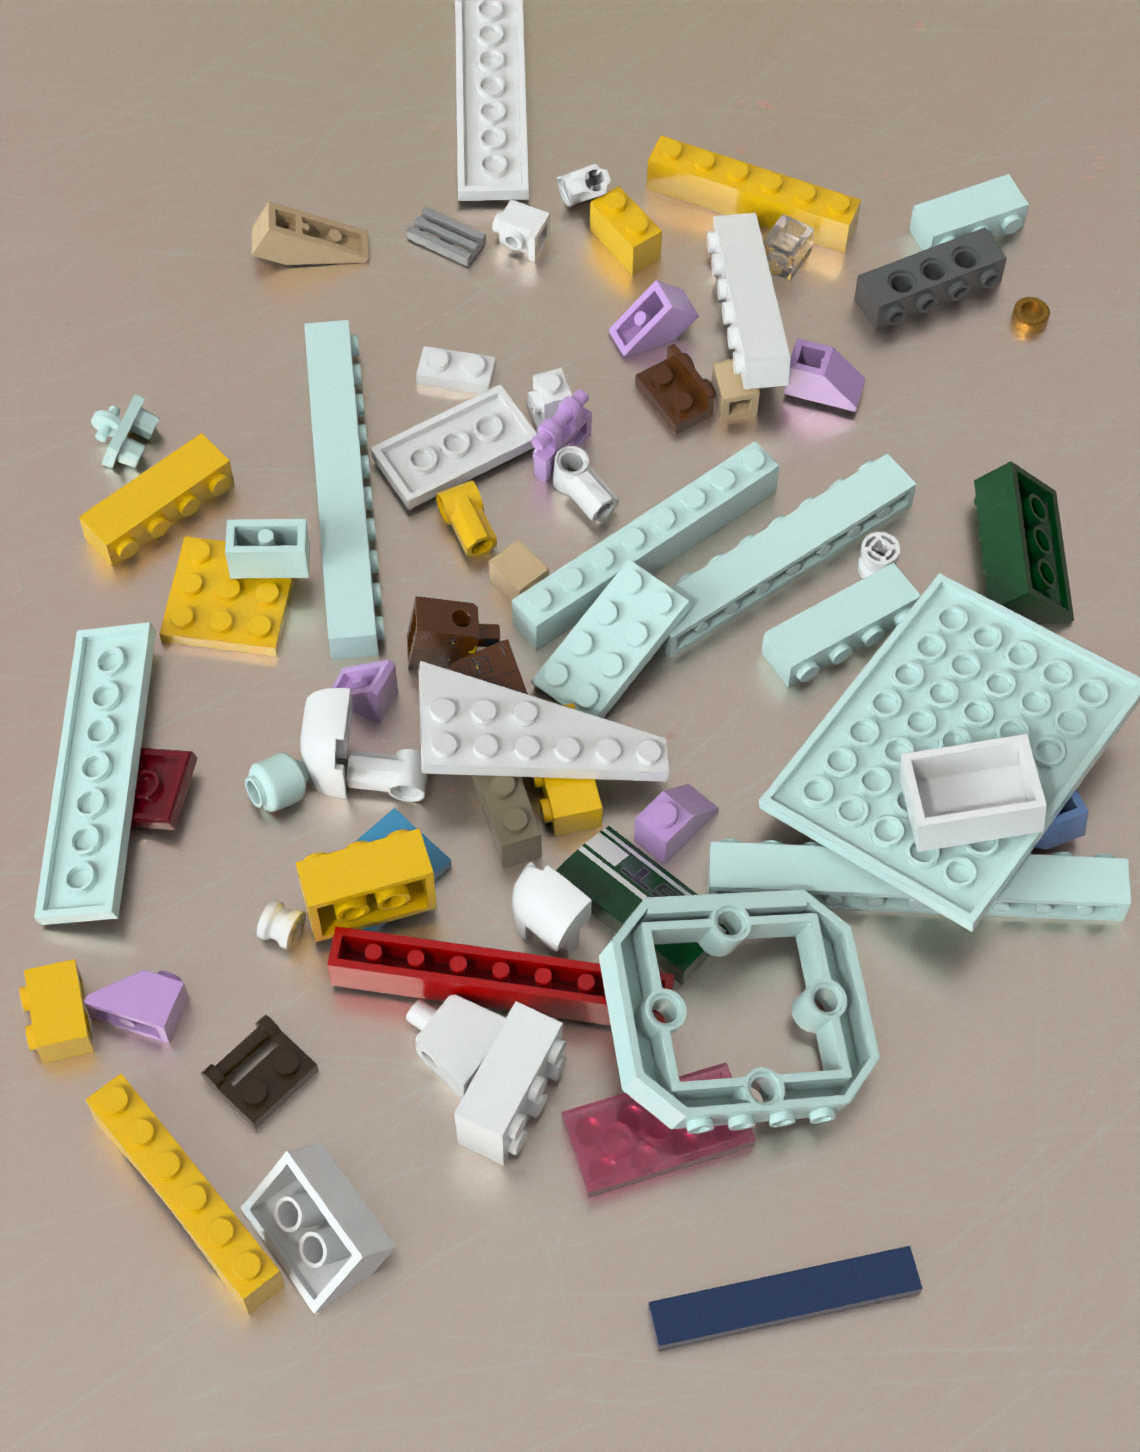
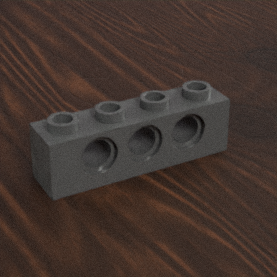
M984 227L858 275L854 299L875 330L886 325H895L904 318L917 313L929 312L934 307L951 300L957 301L969 293L995 286L1002 280L1007 257Z

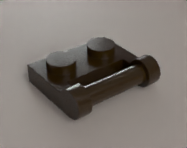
M267 1015L261 1017L255 1023L257 1028L215 1066L210 1064L201 1072L205 1081L255 1130L319 1071L317 1064L283 1033L279 1026ZM267 1041L275 1046L264 1059L234 1086L227 1080L235 1070Z

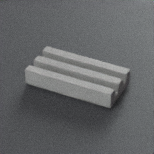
M427 207L422 209L421 217L417 216L415 218L414 226H409L406 230L407 239L465 266L470 265L486 243V234ZM422 230L440 237V239L423 232ZM453 244H456V245H458V246H460V247H462V248H464V249H467V250H469V251H468V252H467V251H464V250H462V249H460V248H458V247H456V246H453Z

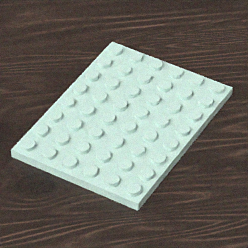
M939 573L759 799V808L973 932L1140 703V677ZM1027 734L1047 804L1044 832L917 852L900 782L901 754Z

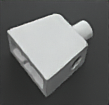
M450 995L438 1010L422 999H418L406 1016V1020L421 1030L415 1039L418 1056L460 1098H463L506 1020L505 1017L457 995Z

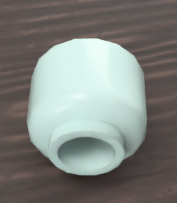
M282 752L254 763L249 770V777L245 779V787L249 798L256 807H263L269 812H274L303 799L306 792L305 783L309 781V775L302 761H295L289 754Z

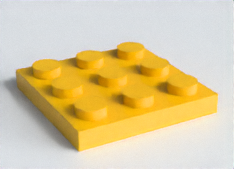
M184 536L159 633L161 642L277 657L295 578L230 579L225 555L226 541Z

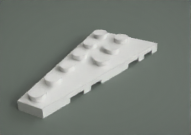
M420 661L419 703L422 773L666 782L668 779L667 741L664 737Z

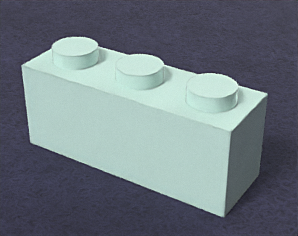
M1007 174L913 206L909 231L922 251L984 227L992 238L1004 234H1013L1024 227L1029 204L1011 176Z

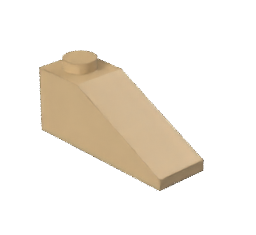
M268 201L252 226V256L284 265L366 263L369 259L368 231Z

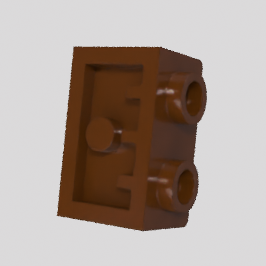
M676 344L667 347L666 360L636 374L635 384L675 435L713 416L716 392L712 383L708 379L701 377L696 371L691 357L687 353H682Z

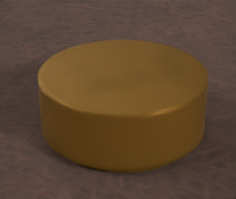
M1022 298L1014 305L1011 317L1012 323L1021 332L1028 334L1039 333L1047 326L1050 309L1039 298Z

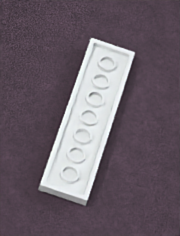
M455 0L458 201L529 200L523 0Z

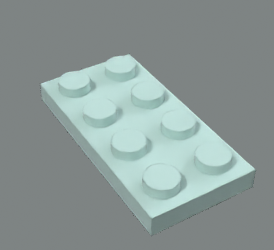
M628 559L531 680V683L559 705L574 703L575 710L604 718L691 609L692 605L684 596Z

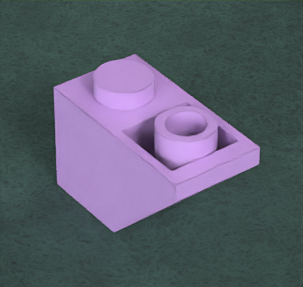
M797 338L790 360L789 386H785L784 394L856 412L866 379L834 347Z

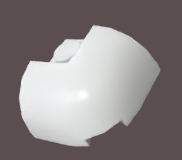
M326 688L308 696L305 703L300 737L302 762L308 771L311 786L324 795L347 799L348 794L346 778L350 755L349 737L353 715L350 688Z
M530 862L514 885L512 914L516 931L525 943L536 934L550 950L556 952L559 950L569 957L579 947L580 928L591 918L592 900L549 865L543 870H539Z

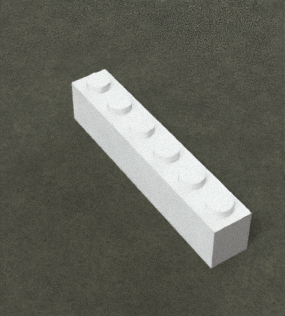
M756 213L713 216V231H707L708 253H714L712 255V272L714 277L719 276L717 278L718 300L725 301L722 303V317L724 325L730 324V327L727 328L729 349H735L736 351L733 352L735 375L741 374L744 389L789 386L791 356Z

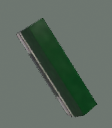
M610 826L601 830L584 843L556 870L592 900L591 914L615 933H617L645 897L698 895ZM718 924L722 932L729 935L728 929ZM699 942L654 944L658 967L666 973L675 974L674 979L681 985L710 956V954L702 949Z

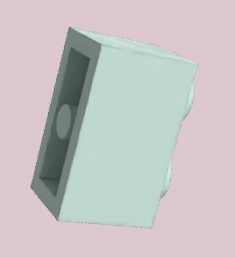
M306 519L227 520L225 555L230 579L309 578L310 540Z

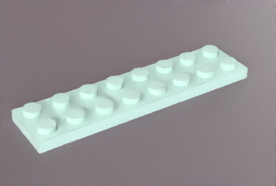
M151 622L77 631L34 919L41 925L119 919L156 638V629Z

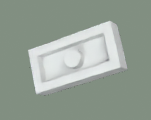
M424 346L416 373V382L419 385L481 394L491 389L496 369V357Z

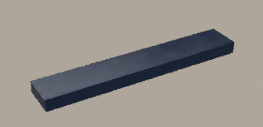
M905 1246L648 1302V1309L658 1350L919 1294L923 1288L911 1247Z

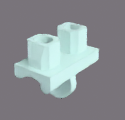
M134 394L122 420L118 417L120 409L116 406H110L108 411L99 410L94 413L91 423L97 430L95 438L105 442L108 436L113 437L102 461L103 465L112 469L115 462L118 461L136 468L146 446L128 436L130 432H134L150 440L160 419L150 411L142 408L145 398Z

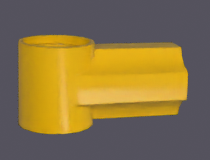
M471 480L436 493V501L441 516L447 525H452L466 555L478 558L489 554L490 550L497 546V537L484 513L483 501L475 482Z

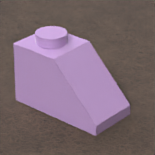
M656 280L608 331L622 355L629 358L675 341L699 315L683 289Z
M689 783L662 791L635 818L634 841L665 865L719 812V808Z
M142 970L88 994L84 1004L90 1018L170 1044L189 1001V996L184 982L177 975L163 970L159 971L158 974Z

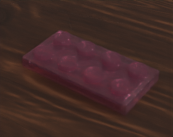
M727 1062L679 1076V1081L732 1078ZM627 1093L561 1112V1119L588 1198L755 1147L756 1143L751 1128L729 1130L728 1125L714 1126V1129L699 1134H689L687 1128L670 1129Z

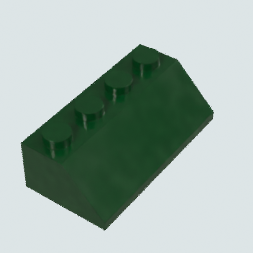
M1012 461L975 479L976 497L974 498V504L978 511L980 527L978 536L982 543L984 559L982 569L986 576L988 592L986 597L1037 624H1064L1074 621L1056 491Z

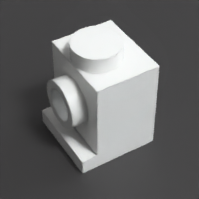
M511 199L505 210L497 213L492 230L499 233V243L506 245L510 249L528 253V260L535 262L550 238V213Z
M562 368L533 375V391L528 392L529 399L526 400V405L536 431L537 427L545 419H551L558 411L559 403L565 397L572 396Z

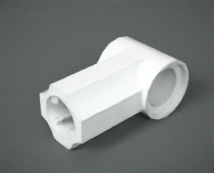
M596 164L582 167L557 178L560 195L568 207L605 194L606 188L611 182L607 169H602Z
M566 446L557 452L553 470V485L563 494L570 495L592 522L595 520L600 522L608 517L618 506L619 498L591 468L587 453L577 446ZM566 469H572V470H575V472H570V471H567Z
M403 749L397 751L395 755L352 751L349 755L346 778L347 788L389 792L392 797L406 802H417L424 799L428 774L422 773L421 751Z

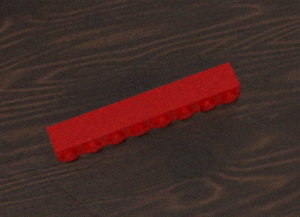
M335 926L327 963L331 986L443 1002L450 995H457L481 1007L510 1011L515 1001L549 1017L611 1026L599 963ZM659 972L662 988L673 991L675 974ZM652 1010L654 1017L658 1021L666 1023L664 1016L660 1012Z

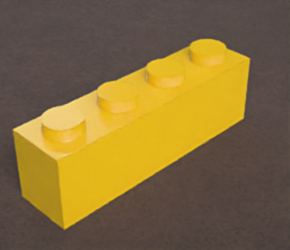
M200 433L80 515L79 520L85 539L112 567L122 560L131 558L146 543L164 535L172 525L182 518L193 515L201 505L214 496L223 494L234 483L230 460L203 433Z

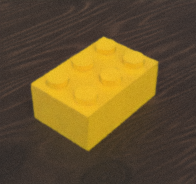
M420 828L411 831L406 829L396 830L388 834L386 838L371 842L356 841L349 844L345 849L331 853L316 852L308 855L302 861L295 862L315 942L333 938L335 926L361 930L437 908L434 872Z

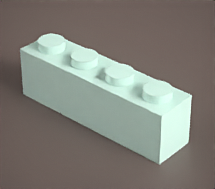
M893 562L764 632L761 653L787 687L799 681L802 683L814 678L822 668L831 663L835 665L840 664L864 645L870 647L879 642L886 633L898 626L921 595Z

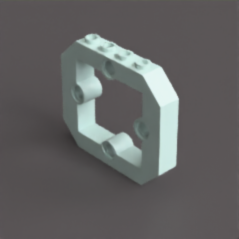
M804 889L645 897L599 955L622 1090L670 1129L687 1128L689 1134H699L714 1129V1126L728 1125L729 1130H743L753 1127L755 1122L769 1121L771 1127L790 1125L796 1122V1119L809 1118L810 1123L813 1124L829 1122L836 1118L837 1112L852 1101L880 1059L852 927ZM718 924L725 926L730 935L722 932ZM795 936L806 989L794 999L792 1016L800 1028L807 1032L816 1033L823 1071L777 1074L769 1068L759 1067L752 1069L744 1077L680 1082L671 1035L684 1023L687 1016V1007L678 993L671 989L662 988L654 944L699 942V945L708 954L722 957L731 953L744 939ZM814 1000L822 1004L825 1012L816 1006ZM652 1010L660 1012L664 1016L666 1023L658 1021L654 1017ZM751 1088H754L761 1094L763 1102L754 1098Z

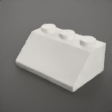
M322 1142L287 1151L240 1207L313 1313L320 1312L370 1277L397 1247Z

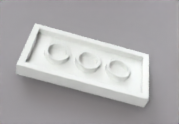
M500 384L370 449L371 457L405 506L410 510L436 497V493L460 485L534 448L531 444V439L537 433Z

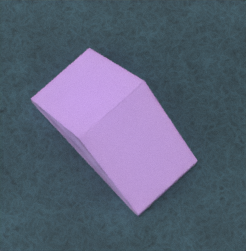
M389 659L345 667L341 670L332 688H350L353 713L381 724L398 694L395 664Z

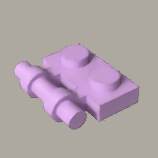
M578 389L571 397H565L559 403L558 411L551 419H545L537 427L538 433L531 439V444L535 448L533 452L534 476L545 483L553 477L557 452L566 446L580 447L591 435L592 412L583 407L589 400L588 395L583 390Z

